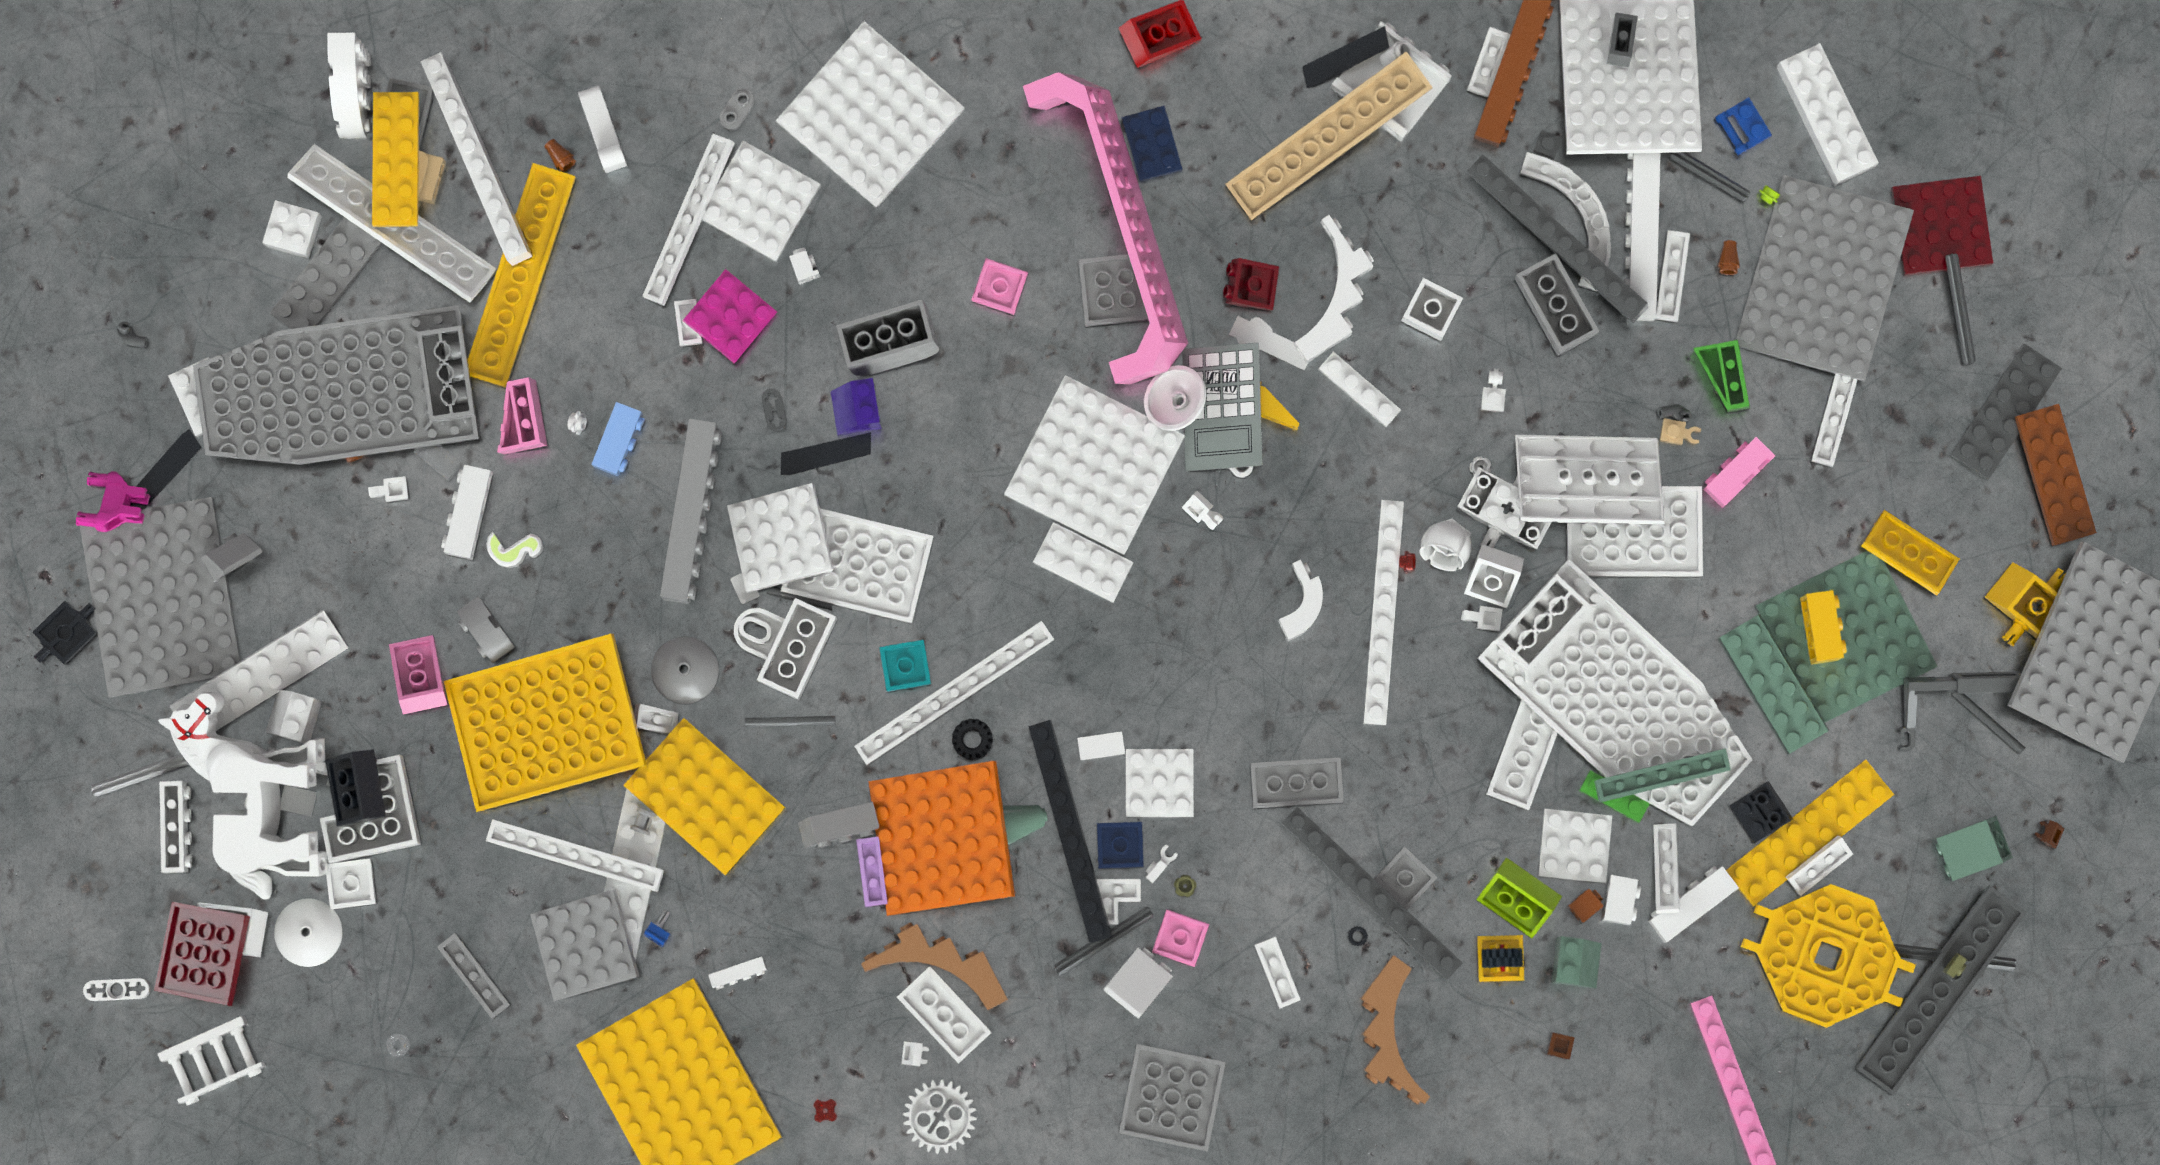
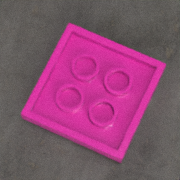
M725 269L683 319V322L735 364L777 311Z

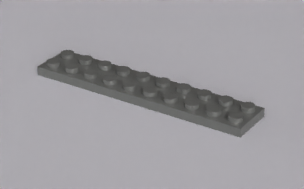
M1988 885L1855 1069L1894 1096L2027 912ZM1958 953L1967 959L1964 963L1966 968L1960 976L1955 975L1952 978L1943 970L1953 956Z

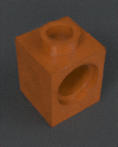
M1587 889L1566 907L1583 924L1604 906L1601 903L1603 898L1595 889L1593 891Z

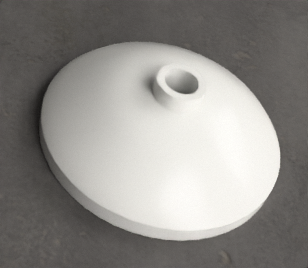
M1183 365L1171 366L1168 371L1156 375L1146 389L1144 408L1147 417L1154 425L1163 430L1174 431L1190 425L1200 415L1206 401L1205 383L1202 377L1192 368Z
M301 899L289 904L278 916L274 928V938L280 953L290 962L307 967L320 965L333 957L341 944L343 935L342 923L334 909L331 910L330 905L317 899ZM304 928L310 930V934L306 937L302 934Z

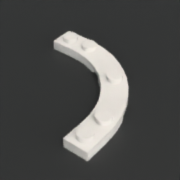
M1527 152L1520 175L1547 183L1561 191L1571 200L1583 219L1587 232L1588 250L1608 267L1611 252L1609 223L1604 208L1595 192L1568 167L1551 159ZM1582 277L1580 278L1578 286L1596 291Z

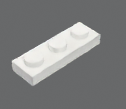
M1492 27L1489 28L1467 91L1488 98L1511 34Z
M1838 835L1788 874L1786 879L1796 893L1801 896L1851 857L1853 853L1842 837Z
M1276 937L1254 945L1279 1009L1300 1001Z

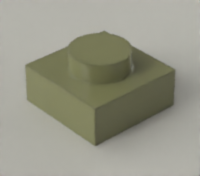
M1956 953L1943 972L1952 978L1955 975L1960 976L1966 968L1964 963L1967 959Z

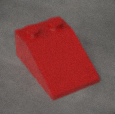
M1184 0L1176 1L1134 17L1119 27L1137 68L1157 61L1202 39Z

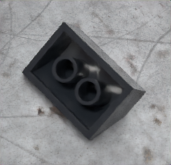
M374 749L354 751L325 760L337 827L386 816Z

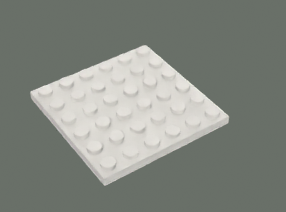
M863 21L776 119V122L875 208H878L963 112L965 107Z
M1065 375L1004 495L1125 555L1185 435L1175 430H1163L1154 425L1142 413Z

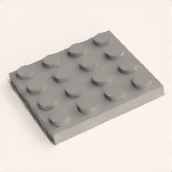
M616 889L530 914L554 1001L640 977Z
M1136 1044L1119 1134L1208 1152L1226 1062Z

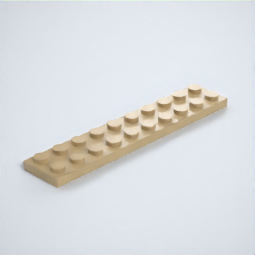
M1406 51L1225 185L1252 221L1425 95L1433 87Z

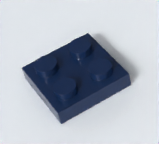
M1142 822L1097 823L1098 869L1144 867Z

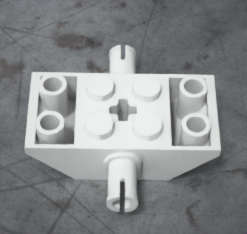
M1478 467L1457 506L1473 519L1489 528L1480 546L1481 544L1487 545L1490 541L1489 547L1494 548L1499 537L1505 535L1516 542L1537 549L1551 522H1528L1521 520L1518 475L1514 483L1510 484ZM1510 505L1512 512L1504 514V508L1501 506Z

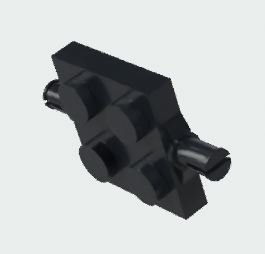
M64 601L32 632L43 646L34 655V658L41 663L47 655L52 654L64 665L71 660L97 634L86 619L95 610L93 605L88 603L79 612L73 609L67 601Z

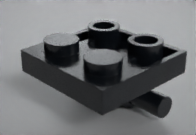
M1769 781L1730 805L1754 843L1793 820V817Z

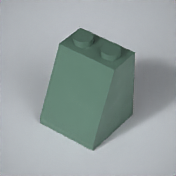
M1997 816L1936 838L1938 842L1936 843L1937 851L1940 856L1943 855L1946 862L1944 864L1945 871L1953 881L2013 858Z
M1557 937L1551 983L1596 988L1602 943L1579 938Z

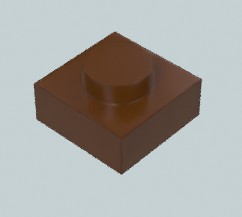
M1552 1032L1547 1055L1570 1060L1575 1037Z

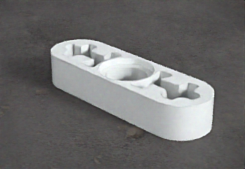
M141 978L93 980L87 982L83 988L84 996L90 1001L143 999L151 991L150 983ZM127 982H130L129 987H137L138 982H141V986H145V991H141V995L137 991H129L130 996H127ZM104 983H107L106 994L108 997H104L105 993H96V997L89 993V989H92L94 984L96 988H105ZM115 983H119L123 987V992L120 996H114L111 993V987Z

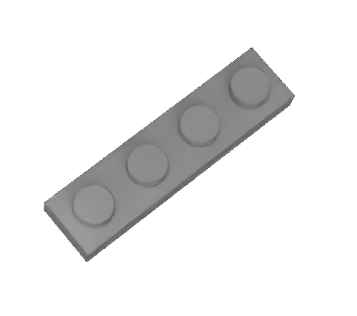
M456 933L437 946L491 1019L510 1006V1003Z

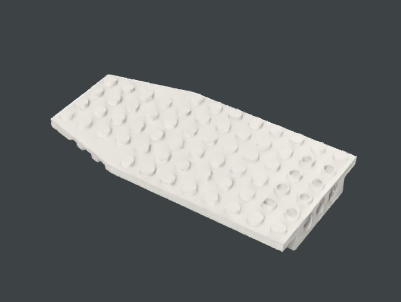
M1570 559L1561 566L1477 658L1605 778L1726 748L1731 771L1633 794L1689 826H1693L1753 760L1737 735L1734 734L1726 718L1723 717L1717 708L1716 703L1706 691L1703 683Z

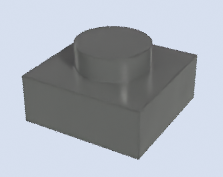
M1541 130L1533 152L1554 160L1562 137Z

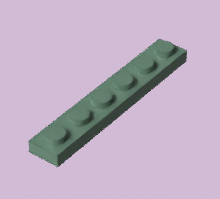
M1725 748L1594 780L1600 803L1731 771Z

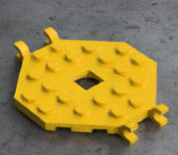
M1829 884L1773 910L1756 904L1753 913L1768 918L1764 933L1759 944L1743 938L1740 947L1756 952L1782 1011L1827 1028L1883 1002L1898 1007L1901 1006L1903 998L1888 993L1897 968L1913 973L1916 964L1900 958L1874 900ZM1822 941L1842 949L1835 970L1814 962Z

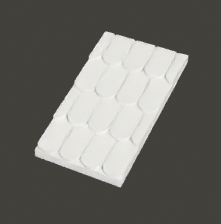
M1515 435L1520 518L1522 521L1665 524L1658 438Z

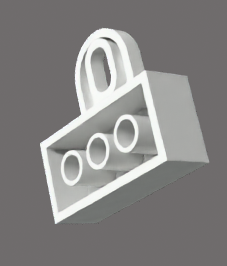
M795 598L785 619L761 608H752L744 611L735 622L734 636L742 649L766 660L757 678L758 682L800 700L837 618ZM754 622L765 627L767 630L766 637L758 639L745 633V624Z

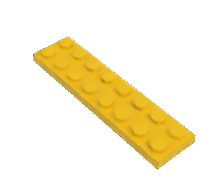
M1865 759L1794 815L1793 820L1774 831L1726 869V871L1737 884L1740 892L1754 907L1787 881L1786 876L1836 836L1842 837L1894 794Z

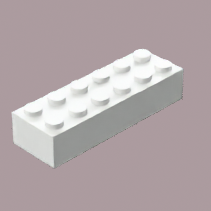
M1819 43L1779 62L1776 68L1834 186L1875 168L1879 162L1821 44Z

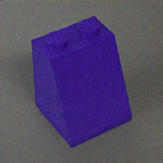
M873 378L850 381L831 391L837 436L882 429Z

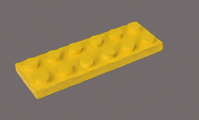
M373 92L372 226L418 227L419 93Z

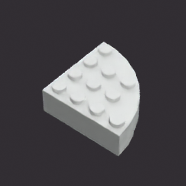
M327 33L328 63H330V68L333 69V75H329L333 118L334 121L339 122V125H336L337 134L340 139H367V132L371 130L370 119H367V110L371 109V99L367 96V88H371V76L367 73V66H371V54L368 53L367 48H365L361 39L355 33Z

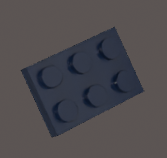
M1165 105L1121 118L1139 182L1182 171Z

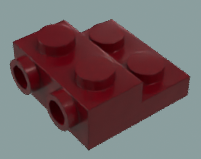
M1242 258L1232 259L1226 268L1229 282L1223 289V297L1226 298V304L1268 311L1273 310L1279 266Z

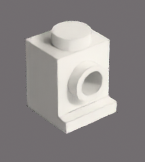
M805 247L793 251V255L789 257L799 285L819 278L818 269L813 271V268L817 267L813 255L808 256Z

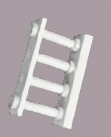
M240 1016L157 1053L161 1062L168 1061L169 1064H172L185 1095L177 1099L179 1104L186 1103L187 1106L199 1101L198 1096L245 1075L251 1078L262 1073L261 1068L265 1067L266 1064L265 1062L255 1063L243 1035V1027L248 1025L245 1016ZM229 1033L235 1037L248 1067L237 1073L234 1072L222 1044V1036ZM208 1042L214 1046L227 1076L215 1083L201 1053V1046ZM186 1052L193 1055L206 1087L193 1092L180 1062V1059H182L180 1055Z

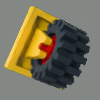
M1523 935L1477 936L1478 982L1524 981Z

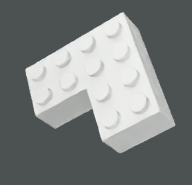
M396 755L377 759V770L385 805V817L338 827L335 815L320 818L329 863H338L421 845L403 756Z

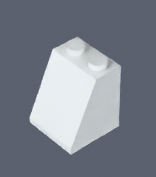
M279 690L266 733L304 744L311 740L322 702L299 693Z
M1145 947L1142 950L1137 948L1103 989L1138 1019L1173 977L1170 974L1172 969L1163 962L1157 964L1152 959L1154 955Z

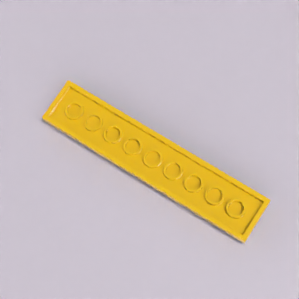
M532 163L515 217L533 257L512 266L506 260L504 253L502 254L468 357L470 377L506 388L576 179L574 175Z

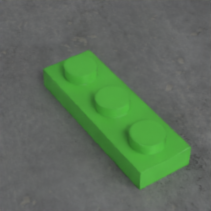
M1590 770L1579 791L1599 801L1594 780L1604 777ZM1635 795L1601 802L1637 823H1640L1650 804Z

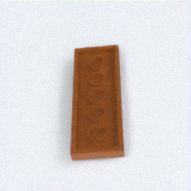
M2056 404L2015 416L2052 546L2096 534L2097 532L2060 405Z

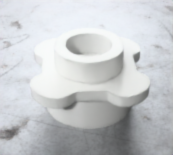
M577 411L569 416L568 429L580 435L586 427L587 419L584 413L581 414V411Z

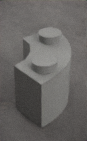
M479 596L456 611L461 618L458 623L465 632L470 631L479 644L476 648L483 658L488 656L492 663H494L515 648Z

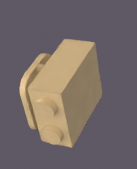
M419 151L418 200L435 204L446 161L442 157L426 154L423 151Z

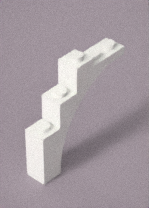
M1330 215L1323 218L1321 224L1333 241L1336 252V288L1324 316L1314 328L1294 344L1306 364L1352 335L1351 329L1353 325L1347 316L1343 318L1342 314L1362 302L1363 298L1361 296L1364 294L1359 285L1352 282L1372 270V262H1374L1367 250L1364 252L1362 248H1359L1353 252V243L1348 237L1344 238L1340 232L1342 229L1340 223L1336 218L1332 219Z

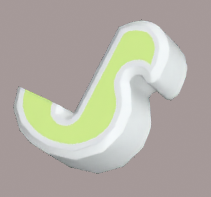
M492 531L486 543L490 556L497 564L505 568H513L520 565L527 553L532 558H536L542 553L544 548L542 540L534 534H529L512 546L504 549L496 534Z

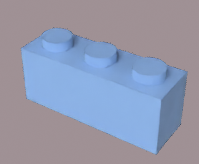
M618 402L615 403L594 456L593 467L618 477L620 472L624 473L628 464L626 459L628 451H633L637 439H634L636 431H641L645 418H642L643 413Z

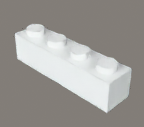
M759 957L708 974L712 988L718 990L724 988L725 984L733 985L738 983L737 980L743 979L745 981L751 979V975H763L767 968L763 957Z

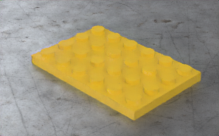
M685 718L678 723L646 759L647 765L639 767L623 785L724 875L730 871L785 808Z

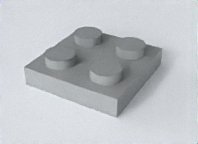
M1403 847L1374 879L1408 910L1438 877L1406 847Z

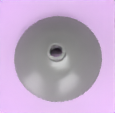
M677 637L667 641L658 649L652 661L651 675L655 687L666 699L679 704H691L704 699L713 690L719 676V665L714 652L706 643L693 637ZM682 665H686L688 667V671L686 673L680 672V667Z

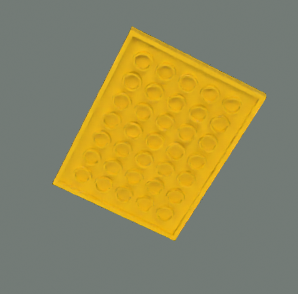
M607 634L444 681L476 812L647 765L614 634Z
M695 978L576 1045L641 1165H734L782 1138L779 1129Z

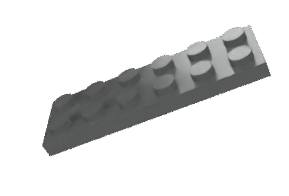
M2023 344L1950 456L1988 480L2019 434L2015 416L2032 412L2036 409L2062 368L2028 345Z

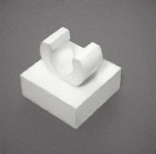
M904 1041L901 1064L913 1066L926 1064L928 1060L921 1059L922 1051H929V1048L924 1047L922 1043Z

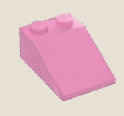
M430 635L389 644L398 700L402 713L408 714L447 705L434 636Z

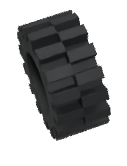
M970 718L961 721L955 727L952 734V743L954 749L961 757L969 760L980 759L990 751L993 737L986 723L979 719ZM968 731H977L981 735L979 746L969 748L965 745L963 739Z

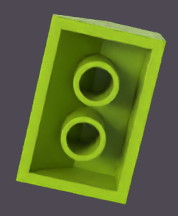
M1506 857L1476 900L1530 938H1533L1552 914L1562 896Z

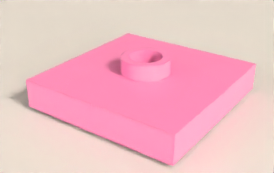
M986 258L972 301L1014 315L1028 272Z
M1166 909L1152 953L1195 967L1209 924Z

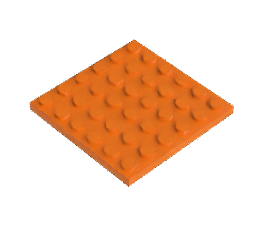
M996 761L868 781L871 802L874 804L880 827L875 830L876 837H879L888 902V904H885L887 916L1015 896Z

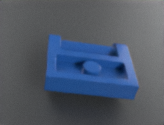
M1749 97L1715 117L1717 123H1721L1735 146V152L1738 156L1772 136ZM1733 116L1748 142L1743 144L1728 120L1729 117Z

